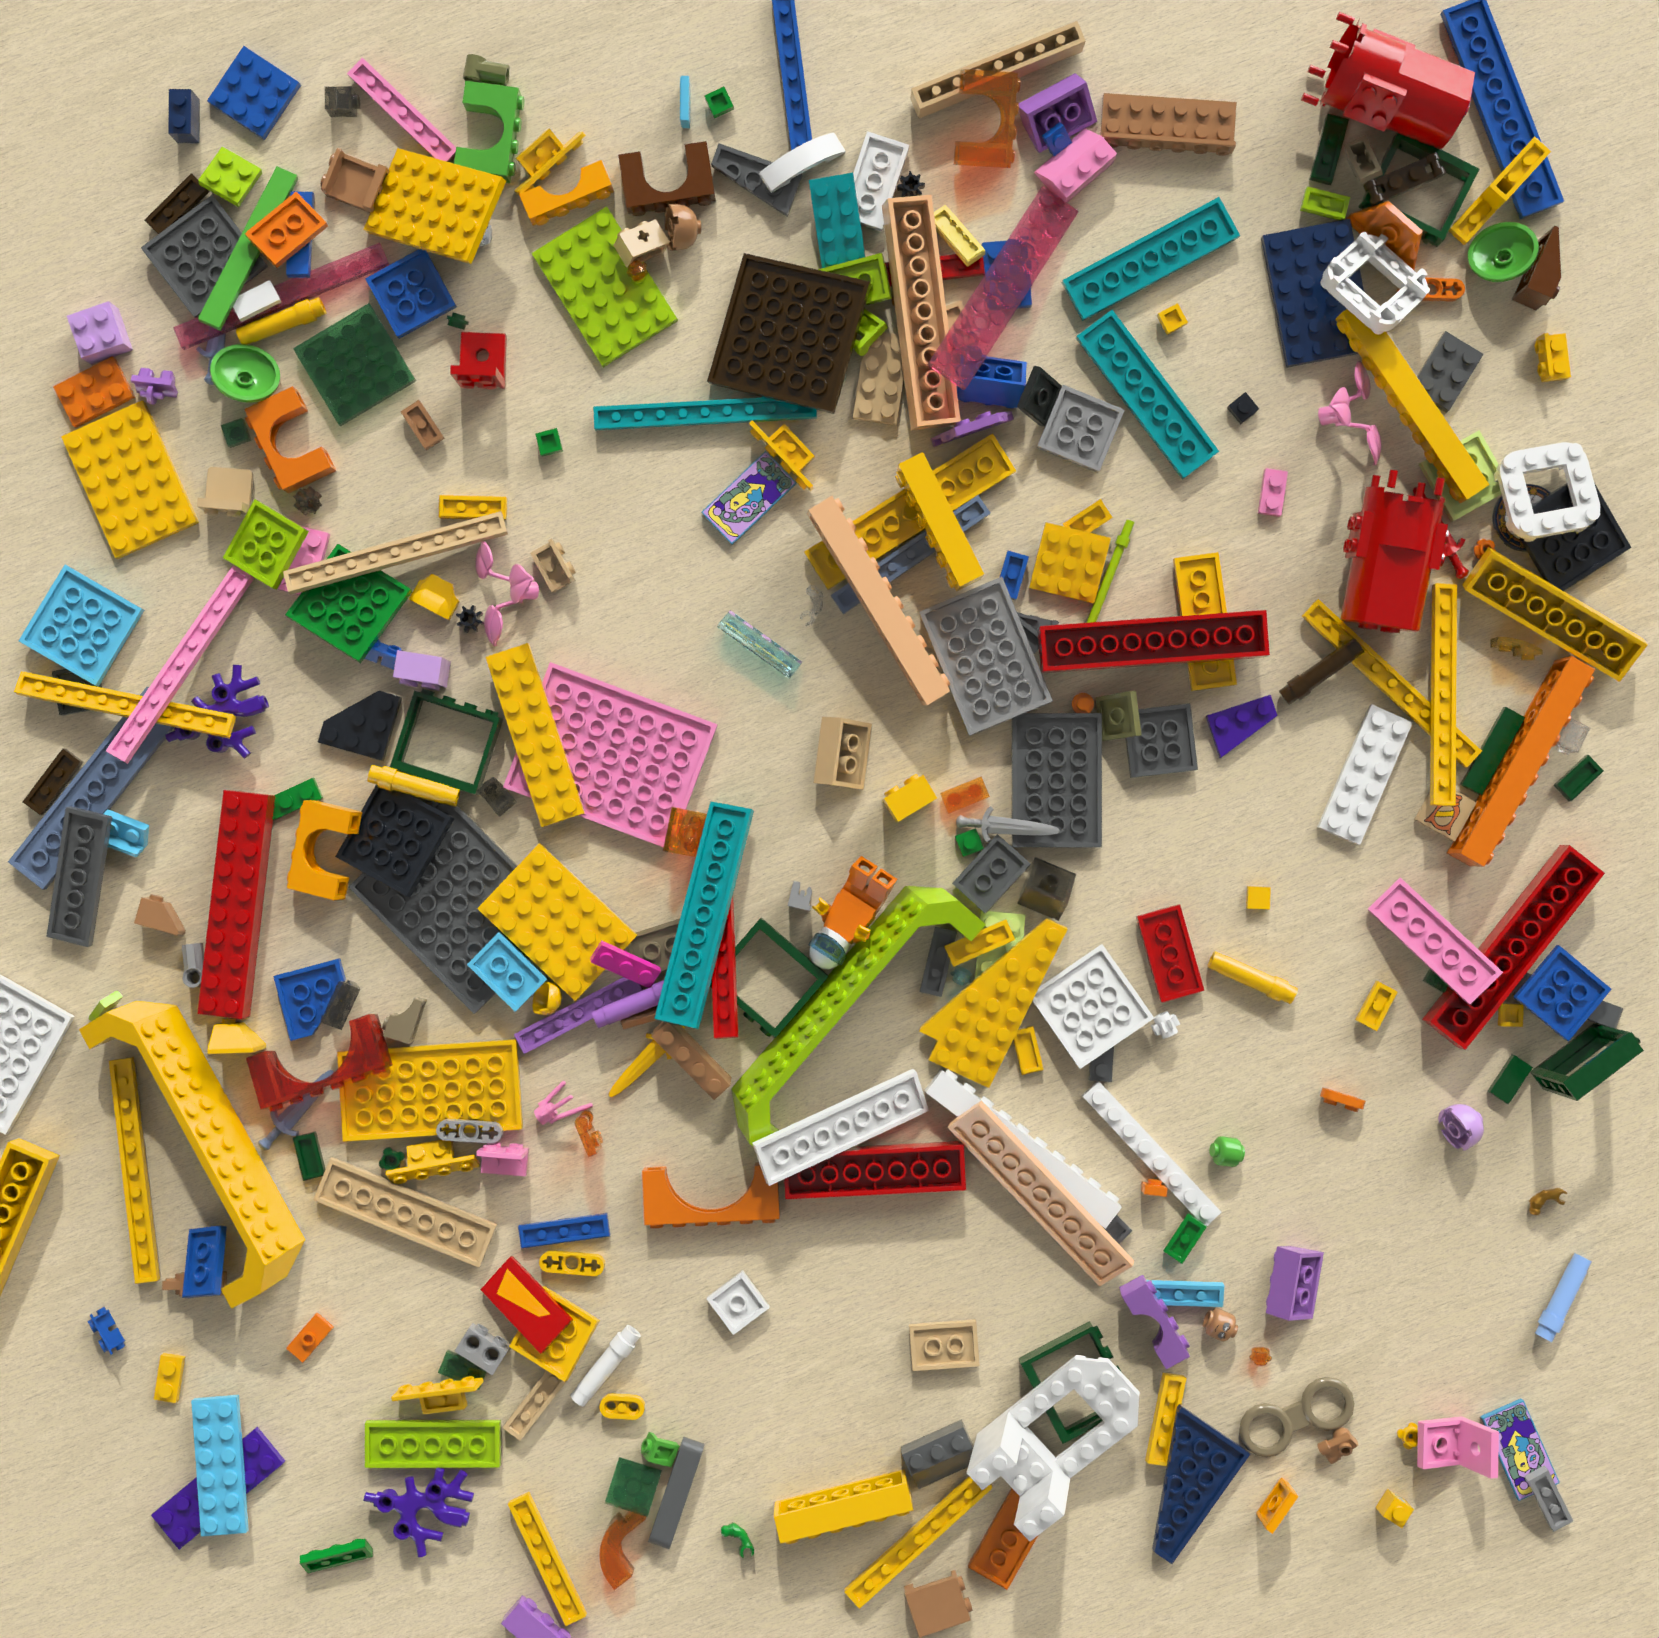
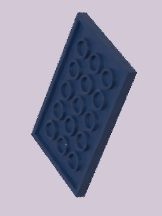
M1350 219L1263 235L1261 241L1286 368L1359 354L1353 351L1349 344L1350 340L1337 327L1336 318L1347 308L1333 297L1327 289L1323 288L1320 283L1325 269L1333 258L1339 256L1354 242ZM1359 268L1349 279L1364 292Z

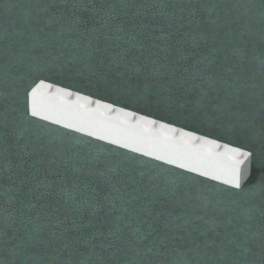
M942 1069L939 1070L925 1089L928 1095L957 1117L982 1101L1101 1226L1105 1229L1122 1208L1118 1203L1119 1198L1110 1191L1105 1193L1099 1189L1102 1185L1092 1177L1089 1180L1083 1177V1171L1075 1164H1072L1071 1167L1064 1162L1066 1158L1056 1150L1053 1153L1046 1148L1047 1143L1039 1137L1033 1139L1029 1136L1028 1133L1030 1131L1020 1123L1017 1126L1010 1121L1012 1117L1002 1109L998 1112L992 1108L994 1103L985 1096L979 1098L975 1095L976 1090L965 1082L964 1085L957 1081L958 1076L951 1070L947 1069L946 1072Z

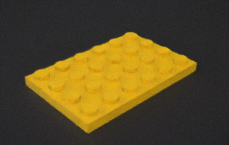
M397 148L389 167L390 172L386 175L381 186L383 190L377 196L373 205L375 208L374 212H370L363 230L375 236L472 264L506 180L501 176Z
M143 400L61 436L115 558L120 559L199 523L146 402Z
M541 843L525 857L477 908L574 1001L606 970L590 961V957L601 940L625 950L638 936Z

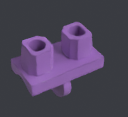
M141 368L138 375H132L130 381L135 384L136 392L140 393V397H146L148 404L155 405L157 399H164V396L177 398L178 391L175 387V376L172 371L163 370L161 371L160 378H155L153 370Z

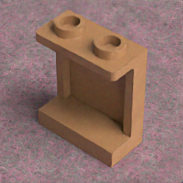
M337 148L335 154L333 153L330 156L327 174L322 176L321 190L327 197L368 213L374 212L375 208L373 205L377 196L381 194L383 190L381 186L390 171L386 166L378 164V166L349 156L342 149Z
M955 1570L951 1571V1576L916 1588H914L913 1583L904 1586L905 1596L919 1638L971 1621L969 1613L973 1611L969 1597L964 1598L962 1592L966 1590L962 1576L957 1577Z

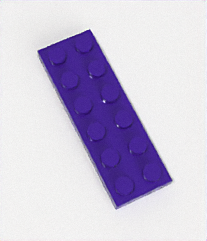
M258 1427L242 1439L246 1494L285 1462V1459ZM197 1477L151 1514L179 1550L201 1532Z

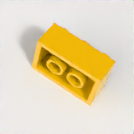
M915 774L903 782L904 787L899 789L898 786H895L884 793L886 797L882 801L896 823L937 799L924 775L918 777Z

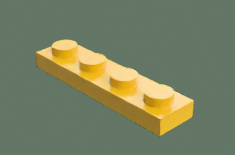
M1162 1372L1145 1458L1148 1464L1167 1466L1176 1409L1179 1404H1182L1187 1379L1183 1375Z

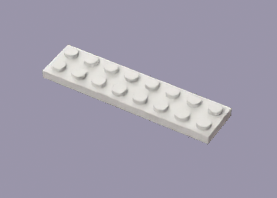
M911 1069L752 1144L765 1181L770 1186L926 1113L929 1109L917 1072Z

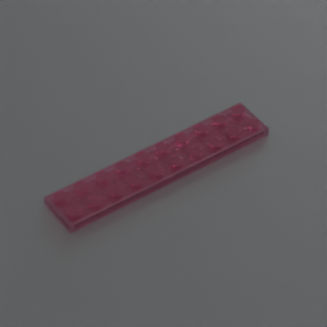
M1042 186L931 357L927 364L929 367L962 390L967 388L1078 214V210L1064 202L1046 187Z

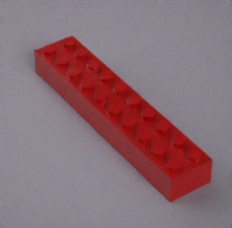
M1267 610L1040 626L1037 629L1041 673L1264 658L1270 655Z
M223 790L197 1014L236 1019L250 1017L275 795Z
M1559 845L1478 948L1503 973L1470 1005L1448 986L1422 1020L1457 1048L1466 1050L1600 881L1605 872L1572 846Z

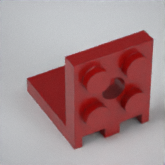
M461 332L460 365L450 366V375L460 387L473 389L477 386L478 388L490 390L500 387V389H505L507 335L505 333ZM480 351H488L489 357L486 361H479L477 359Z

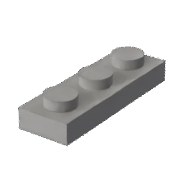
M1545 1466L1525 1475L1539 1507L1553 1532L1573 1522L1551 1474Z

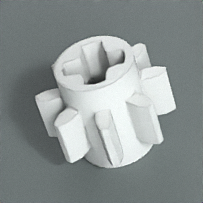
M1166 1011L1154 1017L1155 1024H1152L1151 1028L1155 1035L1161 1034L1162 1038L1165 1039L1178 1032L1176 1026L1180 1025V1022L1176 1015H1170Z

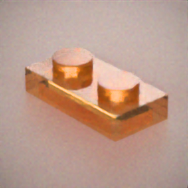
M982 776L940 793L948 814L990 797Z

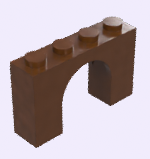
M707 141L684 144L688 175L685 182L678 189L670 192L658 191L647 183L640 151L619 154L628 214L641 216L649 211L661 213L665 212L669 204H680L687 207L694 204L706 206L716 201Z

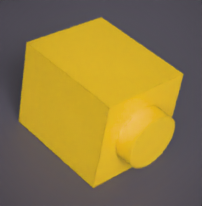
M1389 1489L1385 1491L1376 1506V1509L1383 1517L1400 1528H1403L1414 1511L1405 1499Z

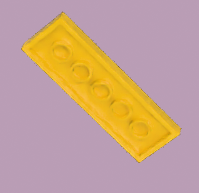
M1219 552L1174 558L1173 564L1181 616L1227 613ZM1234 660L1187 663L1191 691L1237 685Z

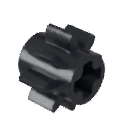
M909 171L908 176H900L902 184L897 185V190L902 191L901 197L922 196V192L919 189H924L925 183H920V174L915 176ZM908 184H912L914 189H910Z
M474 605L470 609L462 606L463 611L461 614H456L460 618L457 626L462 627L465 625L464 632L466 633L469 632L470 628L478 632L477 627L479 624H484L480 620L483 612L475 613L476 606ZM469 614L473 616V623L471 624L466 622Z

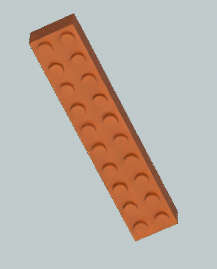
M1573 656L1557 659L1553 662L1524 714L1525 719L1485 791L1477 797L1474 809L1456 841L1452 842L1447 854L1468 866L1484 867L1491 862L1494 857L1492 852L1496 845L1503 841L1506 827L1511 825L1516 818V809L1525 802L1529 786L1534 785L1538 778V770L1549 759L1548 753L1551 747L1558 743L1561 729L1570 722V713L1573 708L1580 704L1584 688H1587L1592 683L1594 668Z

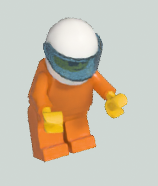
M862 856L851 866L848 879L841 891L836 895L832 906L821 897L818 899L819 903L816 906H812L821 915L824 922V927L813 936L808 944L810 946L809 956L812 962L819 968L832 969L838 965L841 966L846 958L850 944L861 941L866 942L870 937L871 931L868 927L875 920V916L898 880L883 869H880L875 874L878 866ZM861 866H866V867L869 868L870 872L867 873L866 871L862 870L860 867H861ZM879 878H885L889 882L888 885L881 882Z

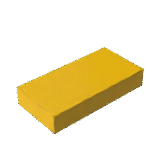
M1034 1027L1018 1029L1013 1042L1021 1075L1044 1070Z

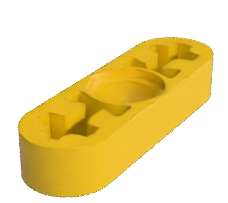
M548 1250L540 1257L539 1265L543 1271L548 1273L598 1276L604 1270L605 1260L599 1254ZM548 1256H552L554 1261H559L560 1256L564 1257L561 1263L562 1268H559L560 1263H553L549 1267L548 1263L544 1262V1260ZM574 1257L578 1260V1267L576 1269L567 1267L566 1260L568 1258ZM582 1258H585V1263L588 1264L592 1263L593 1260H597L596 1262L600 1267H597L594 1271L592 1266L585 1265L584 1270H581L583 1265Z

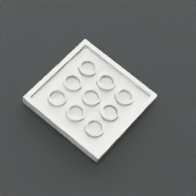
M1103 944L1041 985L1033 999V1003L1079 1069L1154 1019Z

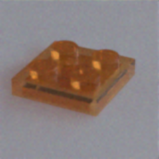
M672 807L663 851L696 857L707 814Z

